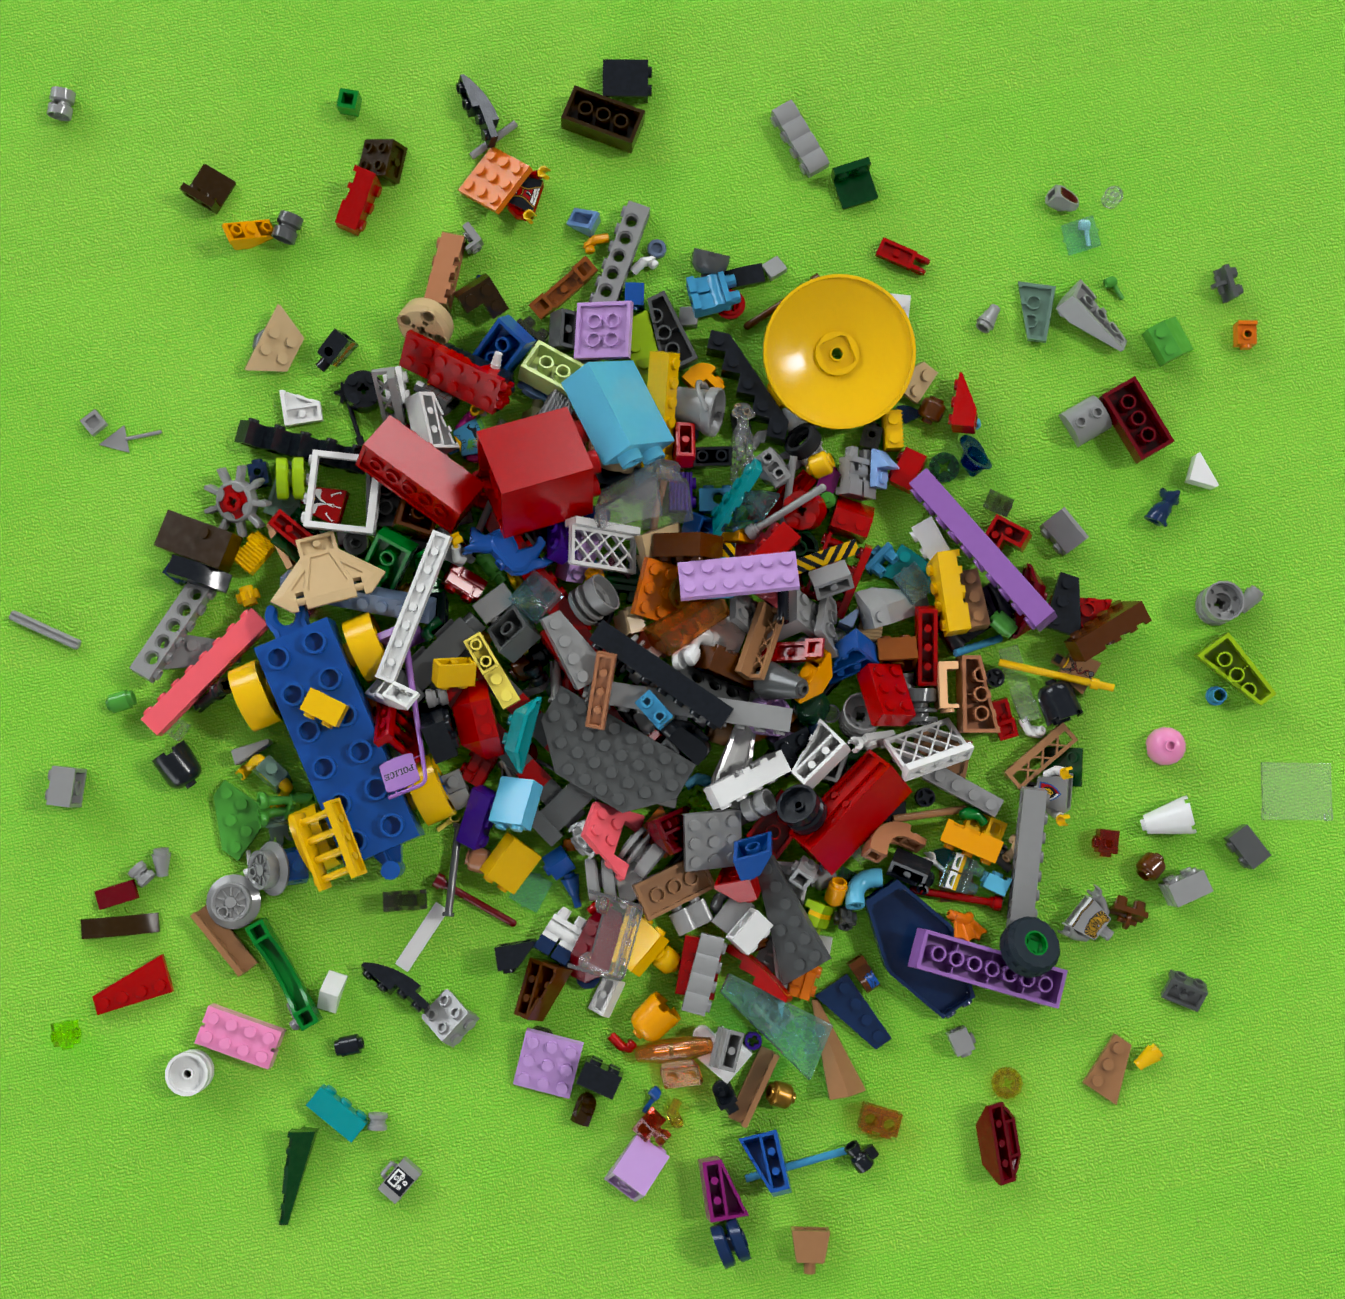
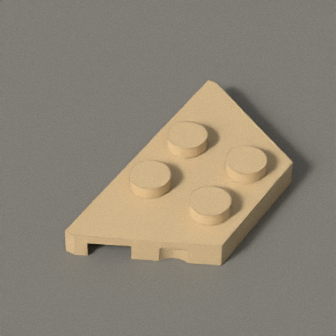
M277 304L244 370L287 372L304 337L281 305Z

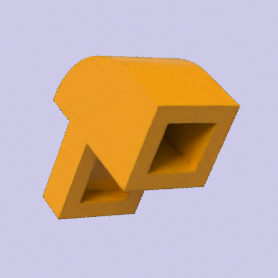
M709 363L695 364L682 376V382L689 388H695L696 381L702 380L711 388L720 387L725 390L723 385L725 382L718 375L714 376L716 367Z

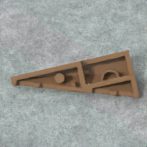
M812 999L814 1020L829 1100L846 1098L866 1091L819 1000Z

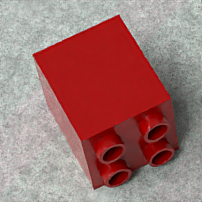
M568 407L476 431L479 477L485 483V493L504 539L564 522L565 519L574 516L581 517L593 513V497L601 494L596 476L597 473H601V464L595 450L586 451L583 443L588 442L587 433L580 419L573 421Z

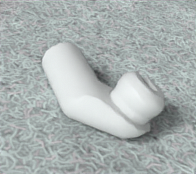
M1027 716L1018 720L1027 736L1041 738L1046 734L1044 726L1031 725Z

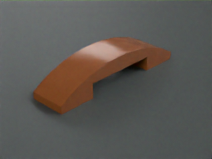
M584 256L560 281L546 293L540 294L532 301L529 307L542 320L576 294L597 273L598 269L587 256Z

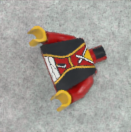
M541 166L538 170L532 171L506 205L507 210L515 219L533 224L531 219L534 216L537 217L535 212L544 188V183L541 179L549 180L550 178L545 174L551 171L546 166Z

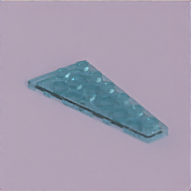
M730 973L727 974L720 993L808 1080H811L833 1025L788 1002L785 1003Z

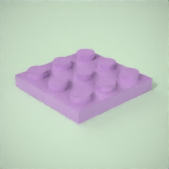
M632 301L577 303L574 359H630L634 303Z
M527 1028L513 1084L570 1099L584 1042Z

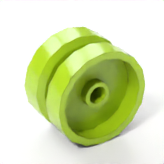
M276 457V490L278 500H288L290 488L293 490L295 500L304 499L305 487H307L304 457H294L292 459V469H289V462L286 457Z

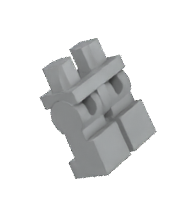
M846 447L845 457H839V473L841 478L840 487H836V495L859 501L875 500L876 488L870 487L871 451L859 450L858 457V447Z

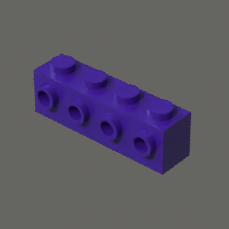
M565 521L547 526V558L563 565L568 561L569 528L565 527Z

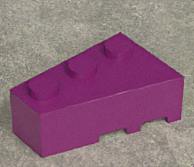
M718 1156L698 1159L706 1218L712 1223L749 1216L722 1160Z

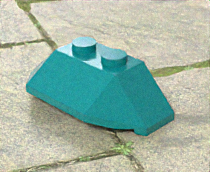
M536 697L514 710L513 714H509L507 725H510L508 733H504L502 744H505L504 750L517 772L521 774L524 771L543 697Z

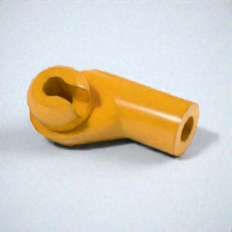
M608 233L592 235L583 245L585 253L593 254L595 252L594 246L609 243Z

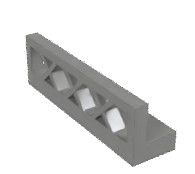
M395 367L371 370L383 422L391 415L401 421L403 425L408 424ZM387 374V381L383 383L377 379V375ZM385 389L390 391L391 396L389 399L381 395ZM388 405L394 408L393 414L385 411Z

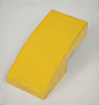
M985 814L983 815L988 822L982 827L975 820L963 821L962 825H966L998 840H1002L1008 825Z

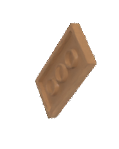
M683 859L633 884L632 887L646 920L651 921L714 889L715 883L709 869L686 872Z

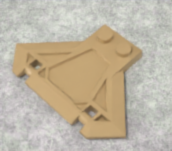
M334 531L298 539L295 542L300 559L270 602L294 614L300 612L299 607L307 605L309 610L358 597L357 591L364 590L365 594H370L374 591L386 571L338 549Z

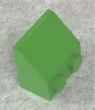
M1176 316L1150 327L1142 334L1159 367L1194 350Z

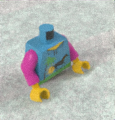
M471 405L470 410L461 418L453 431L456 439L454 442H458L460 448L449 452V455L460 451L463 459L478 463L476 431L485 428L480 416L477 417V415L483 414L484 410L478 411L477 407Z

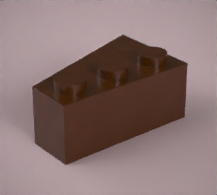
M530 957L514 1014L527 1020L544 1021L573 970L546 959Z

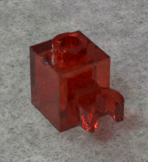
M653 1106L632 1128L645 1142L653 1136L656 1143L661 1147L671 1137L669 1131L661 1128L666 1119Z

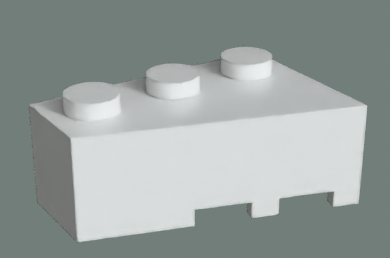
M417 392L405 398L411 430L415 431L418 436L430 442L444 454L460 448L458 442L455 443L450 434L452 431L450 425L447 426L442 417L444 413L434 392Z
M819 719L817 728L808 739L809 743L805 750L801 752L791 771L802 784L808 785L812 789L852 751L846 742L821 719Z

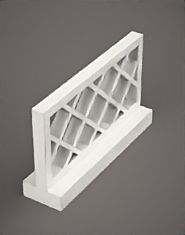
M580 516L565 519V527L569 528L568 564L631 575L636 574V541L634 536L640 535L641 527ZM575 531H579L583 536L580 542L575 538ZM593 534L600 540L596 545L590 539V536ZM609 537H612L616 543L612 548L606 541ZM624 540H630V549L628 551L622 544ZM585 541L591 547L588 553L581 546ZM601 544L608 551L604 556L598 550ZM617 547L624 554L620 559L614 552ZM577 549L583 556L580 561L575 560V551ZM593 552L599 558L597 563H594L589 557ZM609 555L616 562L613 566H610L606 561ZM625 558L630 562V569H627L622 563Z
M949 717L883 740L884 746L901 769V777L905 782L969 760L974 750L972 743H966ZM946 725L950 733L939 730V727ZM923 732L934 733V738L924 736ZM940 735L948 738L947 743L936 740V736ZM914 737L919 740L918 743L915 744L913 742L907 741V738ZM950 739L958 741L960 745H951L949 741ZM920 741L931 743V748L919 745ZM891 743L902 744L901 750L894 748ZM937 745L945 749L944 751L939 752L933 750V746ZM904 746L916 749L915 753L903 751ZM919 750L928 753V756L921 757L916 754ZM901 756L912 759V762L904 764Z

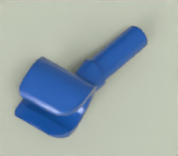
M654 1086L648 1092L652 1098L649 1099L642 1111L644 1113L660 1098L661 1091L657 1086Z

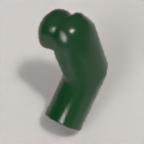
M438 616L432 619L429 624L424 625L420 636L425 642H430L434 638L431 632L443 624Z

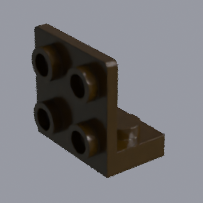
M366 139L359 166L376 173L377 177H383L393 184H399L408 148L394 139Z
M203 164L190 186L183 182L179 189L186 197L218 214L234 189L236 182L207 164Z

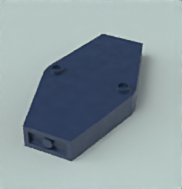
M896 878L865 897L866 912L882 964L887 972L943 1019L955 1015V1010L961 1006L964 1008L970 1005L972 999L975 998L971 984L908 967L917 928L954 937V929L951 924Z

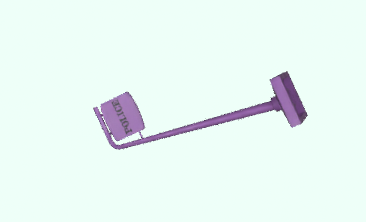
M419 625L404 660L408 686L416 691L410 648L425 642L420 636L422 629ZM394 627L377 634L379 641L385 647L388 645ZM417 700L412 704L420 755L413 757L412 753L404 754L379 766L386 792H395V794L388 796L389 800L420 788L427 782V769ZM420 757L423 771V781L417 785H414V783L420 780V776L414 759ZM412 785V787H409V788H407V789H404V790H402V791L397 792L398 790H401V789H403V788H406V787Z

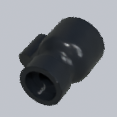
M857 1140L849 1142L844 1148L847 1155L851 1156V1164L858 1173L868 1171L873 1166V1160L879 1155L873 1144H869L861 1150Z

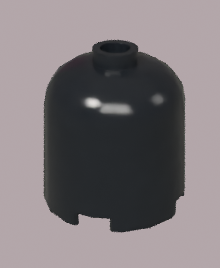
M1051 679L1046 681V686L1039 690L1038 701L1047 727L1051 726V724L1055 726L1062 722L1070 721L1071 716L1077 715L1079 717L1084 714L1073 687L1067 681Z
M183 740L173 746V752L167 756L165 753H162L152 760L155 768L167 784L174 789L183 787L189 789L197 783L195 779L201 774L199 761L189 745Z

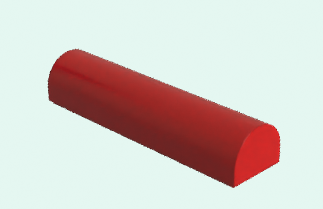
M281 509L267 523L296 547L295 540L313 536Z

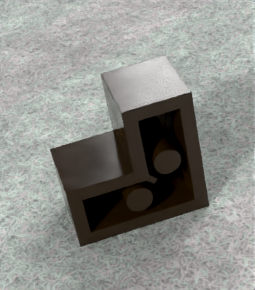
M486 273L453 293L467 313L483 304L488 314L494 319L509 309L493 281Z

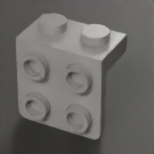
M448 989L444 990L430 1005V1009L425 1015L422 1014V1019L443 1043L453 1048L461 1042L464 1035L480 1019L475 1013L466 1009Z

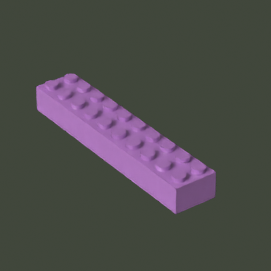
M927 468L909 483L912 487L910 492L918 502L921 503L923 501L922 505L932 517L934 515L937 516L935 520L944 531L946 529L949 530L947 533L957 545L959 543L962 544L960 548L969 559L971 557L974 558L973 563L982 573L984 571L987 572L985 576L994 587L997 585L1000 587L998 591L1007 602L1011 599L1013 602L1011 605L1020 616L1022 614L1026 616L1024 620L1032 630L1037 629L1040 632L1057 618L1052 607Z

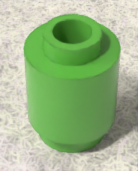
M996 611L989 618L991 621L990 626L1003 637L1010 638L1018 629V626L1015 624L1016 622L1003 611L1000 613Z
M123 690L110 694L105 701L107 709L113 713L133 708V705L137 704L132 690Z

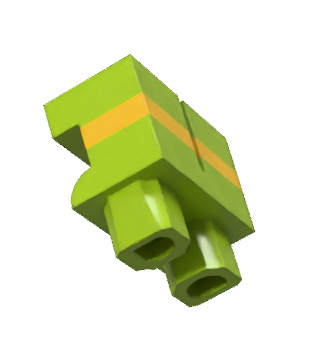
M807 898L805 906L810 908L807 915L819 935L821 929H827L835 907Z

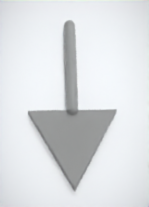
M124 425L99 445L130 453L128 440L158 435L162 431L158 430L127 437Z

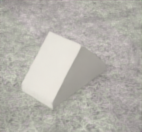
M1199 452L1191 457L1185 483L1211 490L1219 486Z
M331 970L328 971L319 991L317 1008L336 1014L348 978L347 975Z

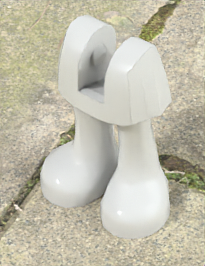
M700 626L695 627L693 633L690 630L684 631L679 640L680 648L672 653L673 667L681 671L687 665L694 666L700 658V645L710 646L714 640L713 633L709 629Z

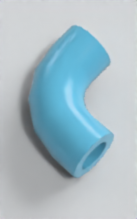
M881 868L863 870L851 878L845 895L847 909L859 910L864 908L866 890L883 887Z

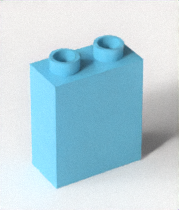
M633 360L587 362L561 382L603 465L620 463L622 469L625 470L639 464L641 461L645 467H649L665 458L663 449L675 440Z

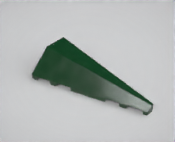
M303 1126L300 1130L291 1129L288 1131V1138L290 1139L289 1146L286 1148L287 1158L282 1187L284 1198L280 1208L282 1211L279 1225H288L319 1128Z

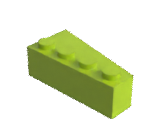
M645 310L633 317L631 358L629 361H634L647 386L650 351L658 350L648 310Z
M1229 632L1223 633L1194 655V657L1256 705H1263L1277 694Z

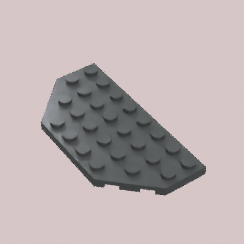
M563 686L560 687L541 719L554 771L557 775L622 813L678 798L696 764L609 713L605 730L585 727L589 701L585 702V699Z

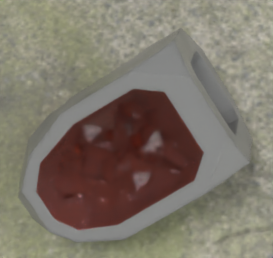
M1056 184L1048 191L1045 197V204L1057 211L1072 212L1079 207V199L1066 187Z

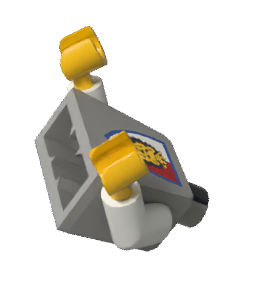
M441 526L438 527L436 531L453 537L444 559L459 567H462L466 562L472 564L476 559V554L462 555L465 551L464 547L468 543L459 532L452 531L450 534Z
M1072 766L1051 767L1037 778V783L1029 782L1026 786L1044 788L1048 791L1047 794H1050L1049 805H1046L1045 812L1056 820L1058 826H1068L1065 819H1070V815L1063 813L1071 809L1073 773H1069V770L1073 769Z

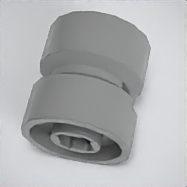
M51 87L49 99L52 102L48 103L46 114L57 120L71 121L73 114L71 106L75 103L76 93L64 87Z
M764 788L754 793V795L751 794L741 800L740 808L743 816L749 822L760 819L762 815L767 816L775 812L777 803L772 792Z

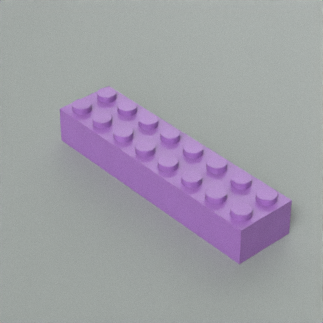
M917 928L908 962V967L1059 1009L1068 970L1053 967L1041 976L1026 978L1016 974L1007 966L999 950L922 928Z

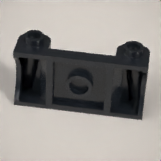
M991 583L984 586L982 589L989 618L996 611L999 613L1003 611L1013 619V614L1016 611L1011 603L1007 602L998 591L1000 587L998 585L994 587ZM938 615V634L949 654L954 649L965 646L964 644L991 628L989 625L987 629L944 637L943 631L939 628L940 617Z

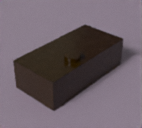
M574 85L561 116V128L632 153L645 121V111Z
M168 510L154 546L229 574L243 538L232 532Z

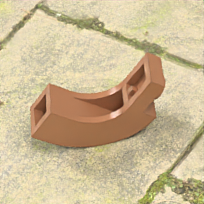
M899 821L888 822L880 826L865 841L861 856L878 864L887 856L889 844H896L917 853L926 846L927 839L911 832V825Z

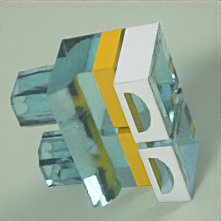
M951 852L945 867L949 870H944L939 886L961 894H976L978 885L972 883L971 879L973 875L981 878L985 868L977 864L978 861L970 859L958 852Z

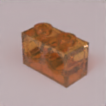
M863 1101L857 1125L865 1133L872 1134L874 1131L880 1133L879 1136L886 1139H891V1137L897 1138L903 1114L897 1110ZM868 1114L875 1115L872 1123L865 1122V1117ZM891 1119L894 1121L893 1126L889 1129L885 1128L884 1122Z

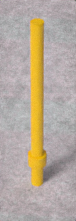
M999 659L998 663L1000 667L1089 686V689H1103L1113 692L1115 684L1102 682L1098 678L1092 677L1089 679L1004 659Z

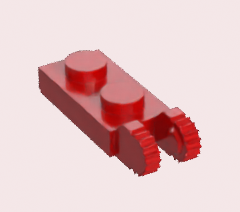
M884 237L875 254L878 258L908 271L911 270L918 275H924L926 271L914 265V260L924 265H929L930 263L928 258L918 254L917 251Z

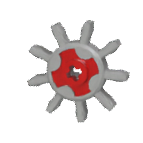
M246 465L237 466L235 480L231 479L226 467L219 468L217 473L223 483L220 488L212 484L204 486L206 491L216 495V505L209 506L204 512L205 514H213L219 511L223 517L219 528L227 531L231 522L236 523L238 536L242 538L248 537L245 521L249 520L257 529L263 528L266 524L256 515L258 507L272 505V501L266 499L259 500L255 491L265 480L264 478H258L253 480L251 484L246 482Z

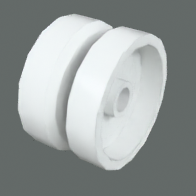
M189 1049L174 1056L165 1069V1080L168 1087L180 1096H192L199 1093L211 1083L214 1077L212 1059L205 1052L198 1049Z

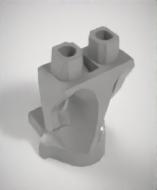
M769 447L755 458L762 462V473L759 478L765 484L774 486L775 489L783 486L792 477L788 470L789 463L785 465L783 460H789L791 455L787 451L778 454L772 447ZM797 460L795 472L804 466L800 460Z

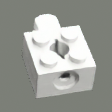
M705 1025L697 1026L693 1031V1039L703 1048L697 1054V1058L728 1084L751 1057L752 1051L742 1043L738 1062H736L735 1073L709 1066L717 1032L714 1033Z

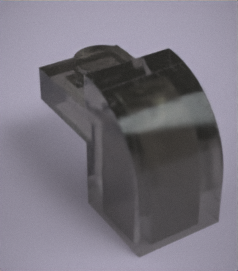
M426 889L383 892V912L427 909Z

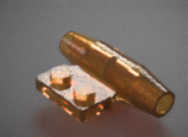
M697 1036L659 1039L637 1046L635 1048V1057L637 1062L662 1063L660 1074L665 1089L701 1085L703 1078L699 1064L694 1061V1058L712 1053L713 1042L710 1037Z

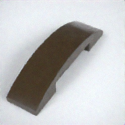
M159 912L81 919L82 939L160 932Z

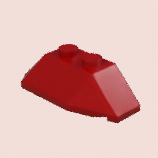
M486 679L475 681V686H468V688L462 690L452 706L461 745L484 759L505 755Z

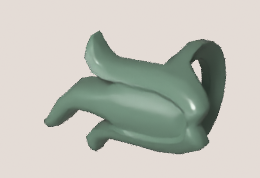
M283 816L270 818L266 826L270 834L268 842L274 841V837H276L277 843L281 846L284 843V836L289 841L293 840L288 834V820H284Z

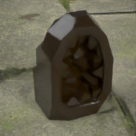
M585 1092L579 1096L570 1119L572 1122L589 1127L596 1108V1099L591 1092Z

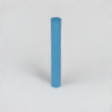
M996 635L954 649L953 655L958 657L1002 642V636Z

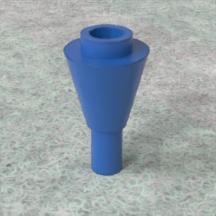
M571 871L560 880L571 896L574 908L582 906L579 897V874Z

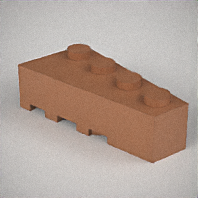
M442 232L441 237L437 239V252L433 257V267L429 275L424 298L440 303L451 313L454 300L453 293L456 291L466 239L465 236Z

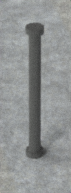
M453 823L455 828L445 912L442 913V916L454 917L452 912L461 844L456 841L461 823Z

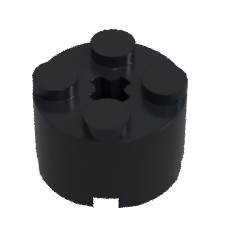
M360 370L350 374L344 384V395L347 404L359 413L374 411L379 406L371 372ZM365 389L366 394H362L361 390Z

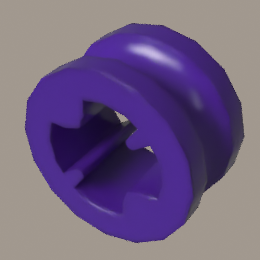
M751 1031L746 1034L744 1042L748 1049L756 1050L761 1046L762 1038L759 1033ZM753 1035L757 1036L756 1040L759 1039V1042L754 1043L753 1046L749 1045L750 1041L748 1042V1038H752Z

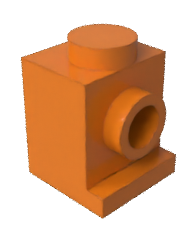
M1238 320L1233 325V347H1240V350H1250L1257 344L1256 325L1258 320Z

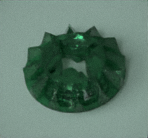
M938 453L931 459L929 471L939 482H950L959 473V462L950 453ZM949 462L947 467V470L949 471H943L939 474L941 469L939 464L944 465L945 463Z

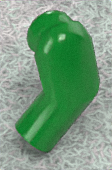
M976 807L963 808L959 812L961 820H975L980 827L988 822Z

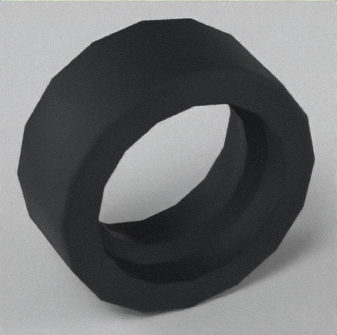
M803 423L795 427L785 439L784 448L791 456H797V460H804L818 449L822 437L813 425Z

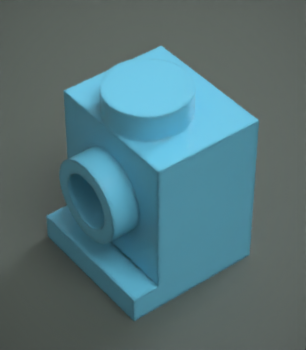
M994 870L992 873L983 871L980 877V886L1005 897L1012 879L1009 877L1002 879L1004 875Z

